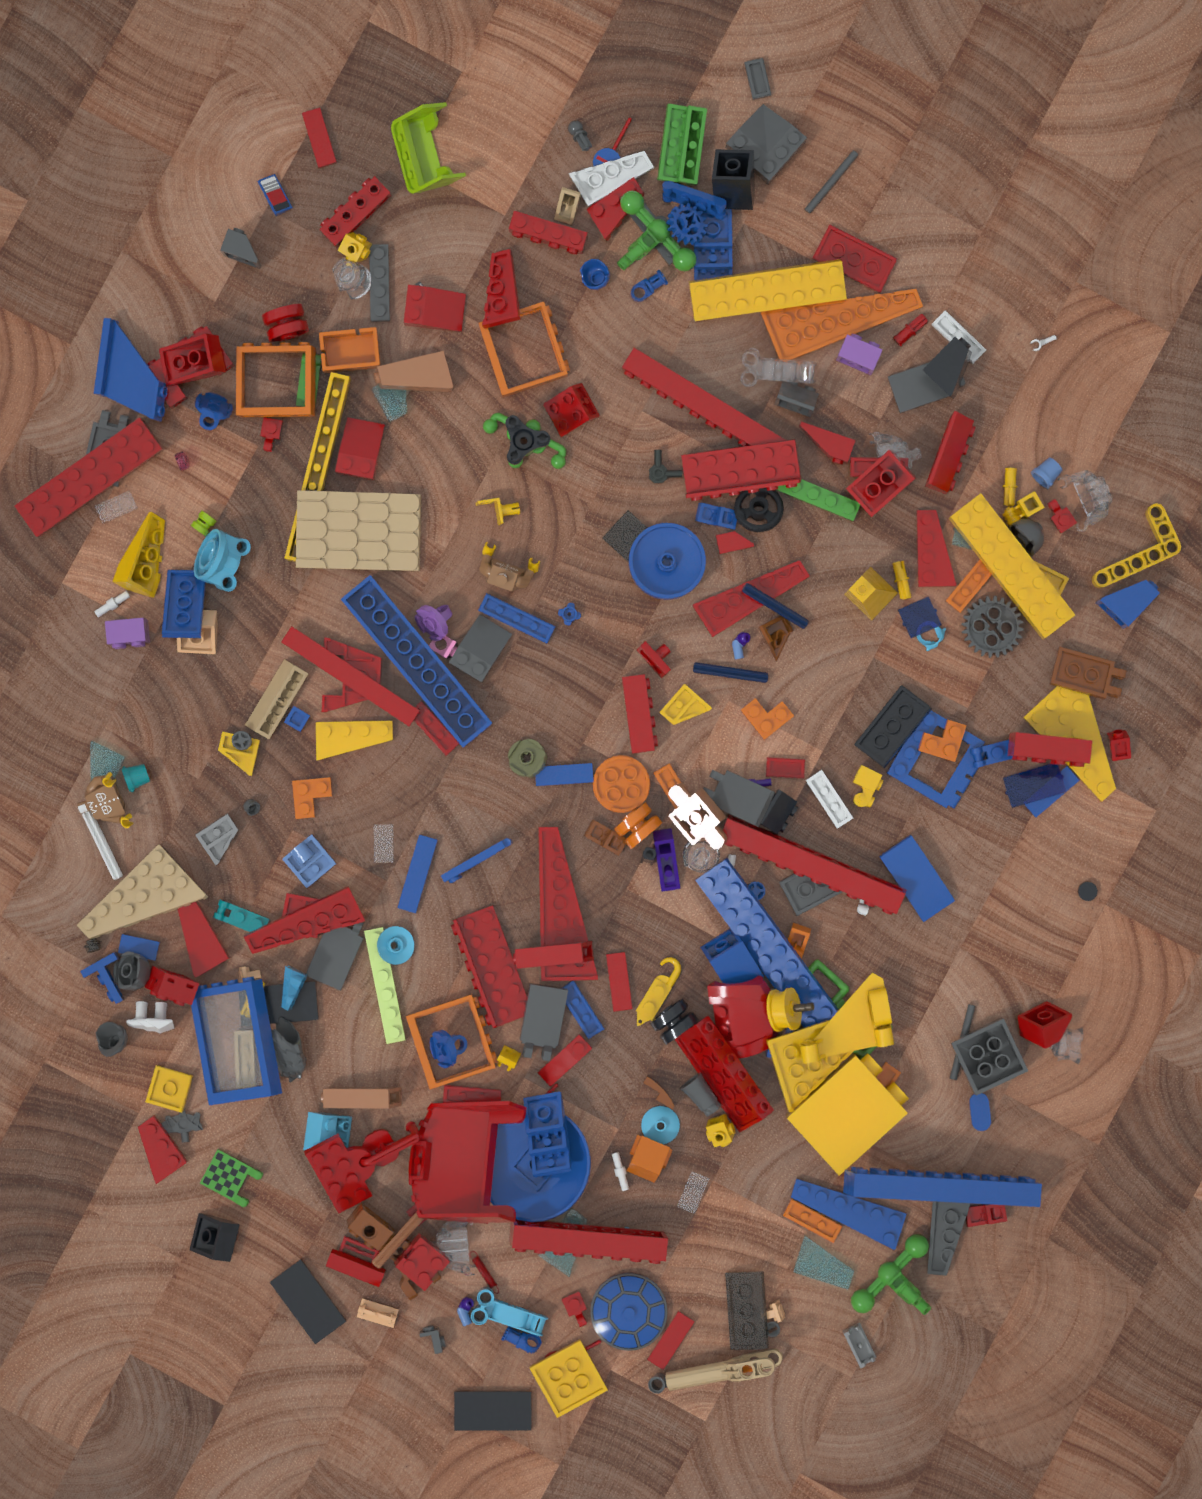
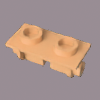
M362 1298L357 1317L394 1328L399 1309Z

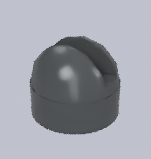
M248 799L245 801L243 807L248 815L254 816L260 811V804L256 800Z
M776 1322L767 1323L764 1329L766 1335L769 1337L778 1336L780 1326ZM775 1326L778 1328L777 1330L769 1334V1330L773 1329Z

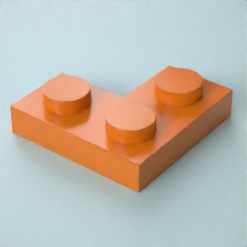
M756 698L740 710L764 740L794 717L783 701L768 713Z
M947 720L942 737L923 732L918 751L955 762L967 725Z
M331 777L292 781L296 819L315 817L314 798L333 797Z

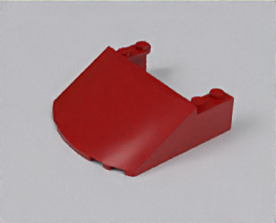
M511 1101L431 1103L428 1106L427 1115L419 1123V1126H421L419 1129L421 1139L412 1145L409 1158V1185L412 1186L413 1192L411 1199L412 1202H415L418 1218L481 1224L515 1222L516 1211L513 1207L508 1205L490 1206L498 1124L522 1123L526 1116L527 1107Z

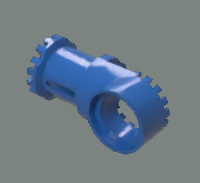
M657 270V273L652 277L645 278L632 287L631 297L634 301L643 302L647 297L655 293L654 290L668 284L660 270ZM642 288L645 295L642 298H637L634 295L635 289Z
M510 1326L507 1327L506 1333L504 1332L501 1338L502 1341L506 1340L514 1344L516 1348H521L527 1353L530 1352V1354L537 1352L542 1343L539 1336L531 1333H520ZM527 1340L535 1341L537 1346H530Z

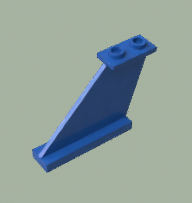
M104 318L94 394L108 397L150 419L162 422V417L165 414L164 401L168 393L166 383L158 380L121 329L119 322L111 318Z

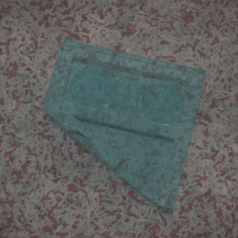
M379 385L371 389L389 423L407 414L406 390L380 389Z
M91 741V781L95 776L107 775L109 772L112 773L115 780L125 756Z

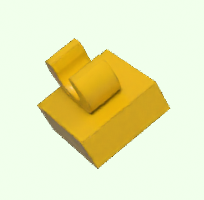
M504 1045L497 1059L499 1061L498 1066L500 1067L503 1063L508 1066L507 1071H510L512 1068L514 1069L521 1053Z

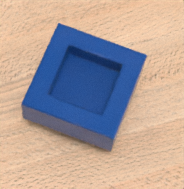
M293 706L284 723L301 732L310 715Z

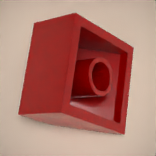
M1046 1001L1018 1016L1020 1036L1044 1049L1049 1048L1061 1040L1072 1019V1013Z

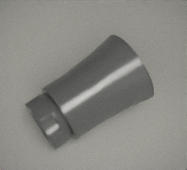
M701 1072L691 1077L680 1088L707 1117L716 1112L721 1106Z

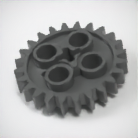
M986 596L985 602L981 598L978 599L979 605L972 603L973 610L969 608L966 610L969 616H963L967 622L961 624V626L966 627V630L961 632L962 634H967L964 641L970 640L971 642L968 648L975 646L974 653L981 650V657L988 653V658H991L993 653L996 658H999V652L1005 656L1007 655L1006 649L1012 652L1013 648L1011 645L1018 646V642L1015 639L1022 638L1018 632L1024 631L1023 628L1019 627V624H1022L1023 621L1017 619L1021 613H1014L1017 607L1010 608L1011 601L1004 604V598H1001L998 602L996 596L993 597L992 601H990L988 596ZM992 608L998 611L999 615L996 619L989 616V610ZM981 614H984L991 624L995 623L997 625L995 629L1003 636V641L994 630L989 631L990 625L981 617ZM976 621H981L984 624L982 631H977L974 628ZM1003 623H1007L1011 627L1010 632L1007 634L1001 630ZM989 635L996 638L994 646H990L986 642Z

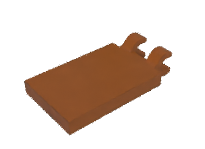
M1059 647L1049 684L1104 700L1107 695L1119 698L1122 689L1111 686L1113 677L1123 680L1127 671L1115 668L1114 661Z

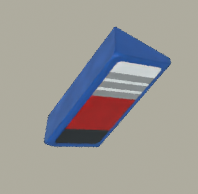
M275 174L257 181L276 217L293 208Z

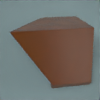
M782 616L758 628L776 662L790 633L793 631L788 620Z

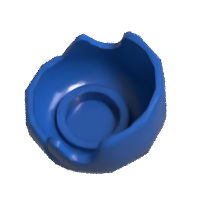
M599 259L586 261L580 269L582 282L591 290H599L605 287L610 279L607 265Z

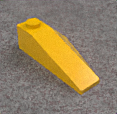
M153 512L148 513L119 562L112 582L126 590L151 598L155 597L161 574L158 572L159 562H162L160 546L164 540L165 520Z

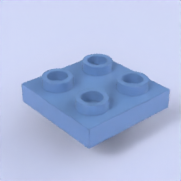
M312 834L283 858V861L306 888L337 864Z

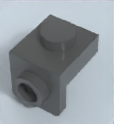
M434 1325L423 1327V1331L419 1333L420 1337L431 1335L435 1354L443 1353V1347H446L444 1336H440L439 1328H434Z

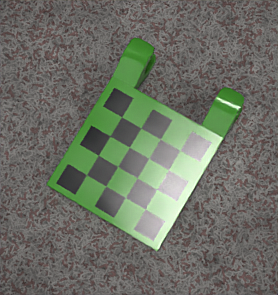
M217 1149L200 1184L232 1200L236 1204L246 1207L249 1200L238 1195V1192L247 1175L259 1180L262 1178L263 1172Z

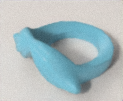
M927 621L919 625L916 636L918 641L926 647V651L936 648L939 642L944 639L946 628L941 629L936 623ZM927 625L932 626L939 640L937 642L925 641L920 635L921 629Z

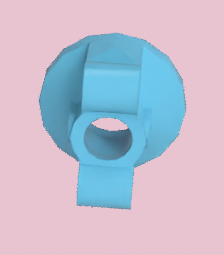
M219 529L212 530L207 534L197 552L194 563L195 577L206 583L214 584L220 590L228 592L234 590L237 584L234 574L239 567L241 556L247 555L250 551L249 541L233 537ZM239 542H241L242 547H241V549L238 551V550H237V544H238ZM227 577L228 583L226 586H223V580Z

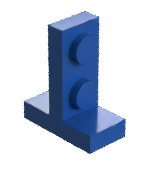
M114 952L80 972L83 978H86L98 971L99 975H97V978L102 985H106L108 998L111 1002L114 1001L118 1004L125 1000L107 968L109 964L120 959L117 952Z

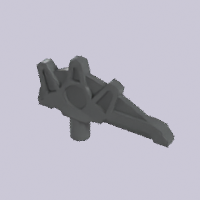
M185 1109L183 1113L179 1112V1115L174 1117L166 1116V1121L161 1123L167 1133H181L182 1143L190 1142L189 1132L192 1130H203L200 1123L201 1114L199 1112H196L194 1116L186 1114Z

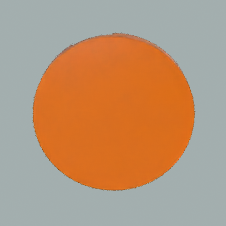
M619 755L608 758L600 764L594 774V794L599 803L610 811L617 813L633 811L643 804L649 794V774L646 768L632 757Z

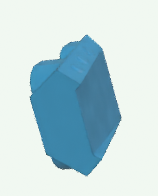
M289 965L288 967L285 966L281 1006L287 1011L292 1009L307 978V974Z

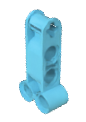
M483 1287L478 1291L477 1301L480 1305L475 1306L471 1312L473 1323L482 1325L489 1319L537 1336H543L542 1330L545 1321L549 1319L547 1316L494 1299V1292L489 1287ZM484 1292H488L491 1295V1299L487 1302L482 1301L480 1295ZM476 1311H483L485 1317L482 1320L476 1319L474 1317Z

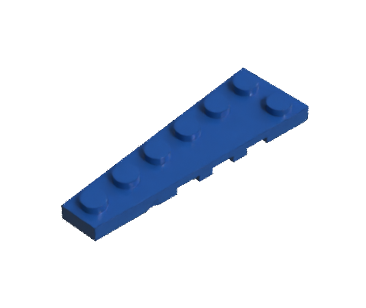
M796 1178L791 1198L893 1250L896 1249L906 1213Z

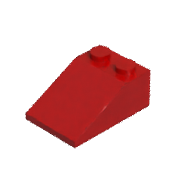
M408 285L404 325L462 332L466 294L426 286Z
M203 334L159 348L166 386L201 380L226 373L219 335Z
M347 417L337 458L336 474L374 481L385 424Z
M890 449L846 489L863 509L873 517L916 479V476Z

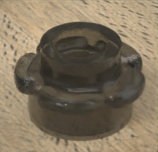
M97 938L86 941V945L83 948H86L87 953L96 952L102 949V942L97 941Z

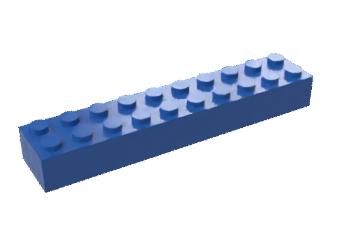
M371 575L341 598L346 607L463 748L493 724Z
M854 1166L851 1167V1170H845L843 1193L852 1197L1040 1207L1042 1184L1028 1176H1018V1179L1010 1175H1000L999 1178L992 1174H981L980 1177L973 1173H963V1176H961V1174H956L955 1172H944L943 1175L942 1173H937V1171H926V1174H924V1172H919L918 1170H907V1173H905V1171H900V1169H888L887 1172V1170H881V1168H870V1171H868V1169H863V1167Z

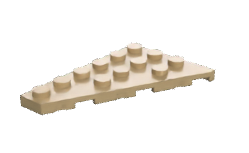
M158 844L77 926L92 940L103 934L112 933L114 930L135 925L142 920L152 919L151 917L166 914L182 906L191 905L193 902L205 900L208 896L167 851Z

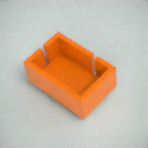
M377 328L359 329L360 335H357L355 329L320 332L319 340L322 352V371L324 374L376 369L377 366H381Z

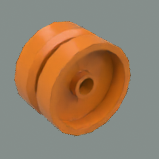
M646 802L637 810L631 811L614 828L619 836H624L631 830L632 834L625 840L630 849L634 848L663 823L657 815L652 816L648 821L644 819L652 810Z

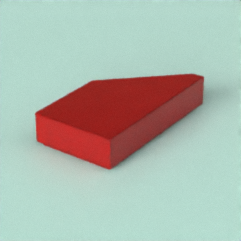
M735 531L716 535L719 554L754 547V543Z

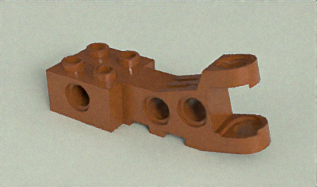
M362 1202L347 1219L349 1232L356 1238L359 1236L363 1238L364 1244L372 1250L375 1248L378 1251H382L395 1236L391 1225ZM373 1226L370 1230H365V1227ZM406 1239L399 1247L405 1250L410 1241ZM393 1253L389 1258L395 1261L400 1255ZM401 1272L403 1276L399 1282L400 1288L411 1301L418 1296V1293L408 1281L410 1279ZM439 1272L432 1278L434 1284L442 1279Z

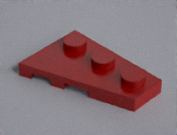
M634 177L586 209L606 241L610 239L612 232L622 224V220L627 215L620 204L623 194L633 190L640 193L642 197L645 195Z

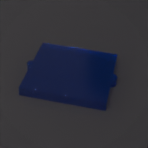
M929 596L898 610L903 621L902 625L906 627L911 639L942 625L936 614L937 609H934Z

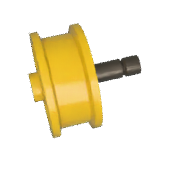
M792 987L786 988L781 992L777 989L771 990L767 997L768 1019L771 1027L776 1032H781L784 1028L797 1030L801 1024L802 1011L814 1010L813 1002L800 1003L799 996Z

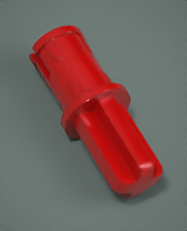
M920 314L911 323L905 324V328L893 337L894 341L901 347L909 338L915 337L916 332L928 323L927 318Z

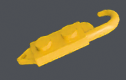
M668 957L660 962L661 966L667 962L672 963L674 970L670 977L659 975L654 979L635 1010L637 1011V1026L653 1020L681 973V965L675 958Z

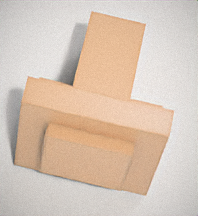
M239 967L238 975L240 982H243L242 978L247 977L261 978L260 970L250 971L249 967Z
M775 1300L769 1305L770 1309L761 1312L763 1320L774 1318V1321L781 1322L785 1318L782 1304H780L779 1300Z

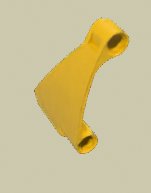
M871 973L814 1040L799 1044L803 1064L818 1062L825 1057L860 1049L894 1045L891 1027L892 1018L883 978Z

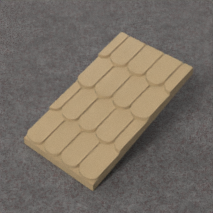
M297 490L296 568L420 571L421 494Z

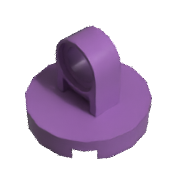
M424 605L416 611L415 621L417 626L423 633L427 632L431 635L429 637L431 640L440 641L447 635L448 626L446 621L452 616L448 605H442L436 609Z

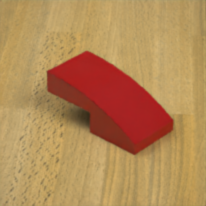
M983 1204L971 1206L966 1217L967 1227L1007 1221L1005 1205Z

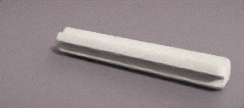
M91 811L83 813L82 816L114 880L121 878L123 874L97 820L94 819Z

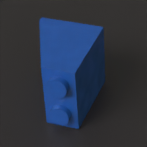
M1144 580L1107 595L1095 603L1124 629L1130 626L1160 592L1157 590L1158 586L1150 580L1148 582Z
M731 928L700 947L722 983L735 984L747 982L759 975L764 977L741 938L735 935Z

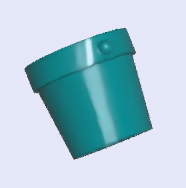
M144 764L128 768L124 766L121 769L129 792H134L136 788L150 782Z

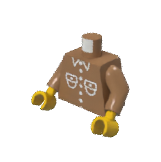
M486 542L482 550L483 556L480 564V573L486 577V582L509 591L526 588L534 573L538 572L540 561L534 564L532 563L533 558H530L527 570L491 558L496 545L494 544L493 548H489L487 546L488 542Z
M109 772L107 775L95 776L85 790L86 800L77 803L80 813L83 814L91 811L96 820L100 819L102 821L119 823L124 828L132 826L134 822L129 821L132 815H123L126 813V805L117 787V780H114L112 773Z

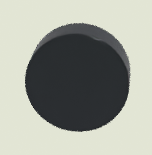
M1083 882L1079 885L1077 892L1082 900L1091 901L1097 896L1098 890L1095 884Z

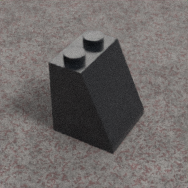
M715 150L712 172L713 195L726 200L725 209L753 210L755 199L754 150Z
M954 337L923 369L953 399L957 395L972 354L969 350L971 345L962 337L960 339Z

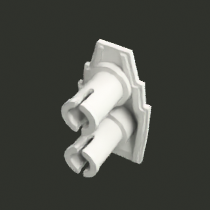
M138 1001L136 1002L135 1018L127 1020L128 1026L146 1031L163 1033L174 1029L173 1020L166 1019L167 1003L156 1002L155 1018H147L148 1003Z

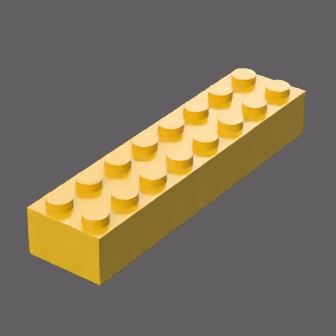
M840 259L688 281L694 321L847 299L843 266Z
M981 493L948 518L1042 640L1075 616L1071 608Z

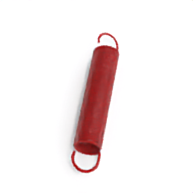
M477 1254V1257L472 1259V1262L490 1289L495 1286L497 1287L495 1280Z

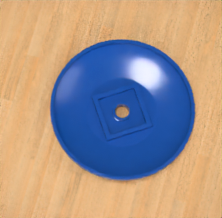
M566 1115L572 1171L541 1177H534L532 1175V1161L529 1154L525 1119L522 1123L498 1124L490 1202L494 1206L508 1205L513 1207L516 1211V1220L542 1222L556 1218L568 1211L579 1200L587 1186L591 1170L589 1146L580 1128Z

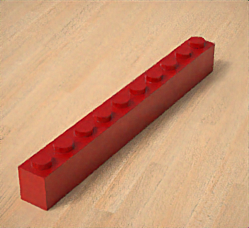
M633 348L622 366L625 376L632 380L634 377L641 381L640 385L647 389H650V387L657 391L656 394L661 398H670L673 400V405L680 409L683 407L690 411L689 414L694 418L699 419L701 417L706 420L705 424L709 427L721 429V434L731 439L734 437L739 440L738 444L740 446L785 440L636 348Z
M732 815L728 816L724 825L723 832L727 835L725 845L733 847V845L740 848V851L746 854H756L760 860L765 862L770 860L776 863L777 867L791 869L795 875L804 877V875L810 877L811 881L816 884L824 883L829 885V889L836 892L843 891L847 893L846 896L852 899H862L866 905L871 907L876 905L887 914L898 913L907 889Z

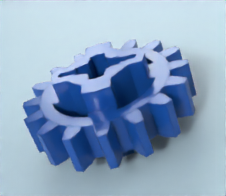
M682 203L678 207L675 206L667 215L669 219L666 221V224L670 225L667 230L673 232L671 237H678V243L683 240L684 245H687L689 242L691 245L699 242L707 233L705 229L708 227L704 223L706 217H701L703 212H697V206L690 208V203H687L685 206Z

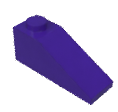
M672 829L653 831L661 891L681 889Z

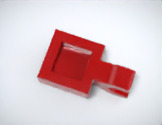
M263 417L260 436L265 438L264 451L272 452L274 439L280 440L282 420Z
M1056 499L1047 503L1054 513L1050 519L1060 534L1077 523L1067 507L1061 510Z
M580 1291L562 1298L569 1317L575 1315L579 1327L586 1325L587 1321L582 1311L586 1310L587 1307Z

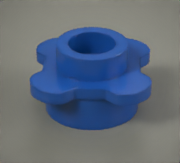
M568 603L567 607L558 611V615L564 619V624L567 626L581 617L580 612L576 611L573 603Z

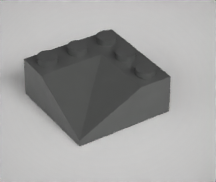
M762 104L728 140L725 148L728 150H754V173L769 185L806 143L807 137L788 121Z
M1004 1018L988 1023L951 1043L966 1079L976 1096L1028 1072Z

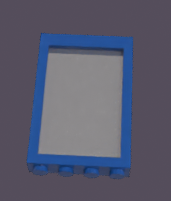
M253 976L242 978L243 982L240 983L238 979L227 981V985H223V982L212 983L211 988H207V984L198 986L191 1008L209 1105L282 1094L262 979L254 980Z

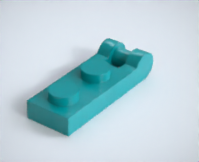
M221 899L218 902L219 908L213 915L215 919L248 932L267 925L270 921L269 918ZM226 908L232 910L229 917L224 915Z

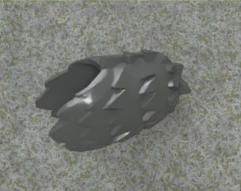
M279 1017L276 1029H271L279 1074L282 1077L289 1078L291 1083L296 1078L301 1079L307 1059L303 1054L299 1032L290 1021Z

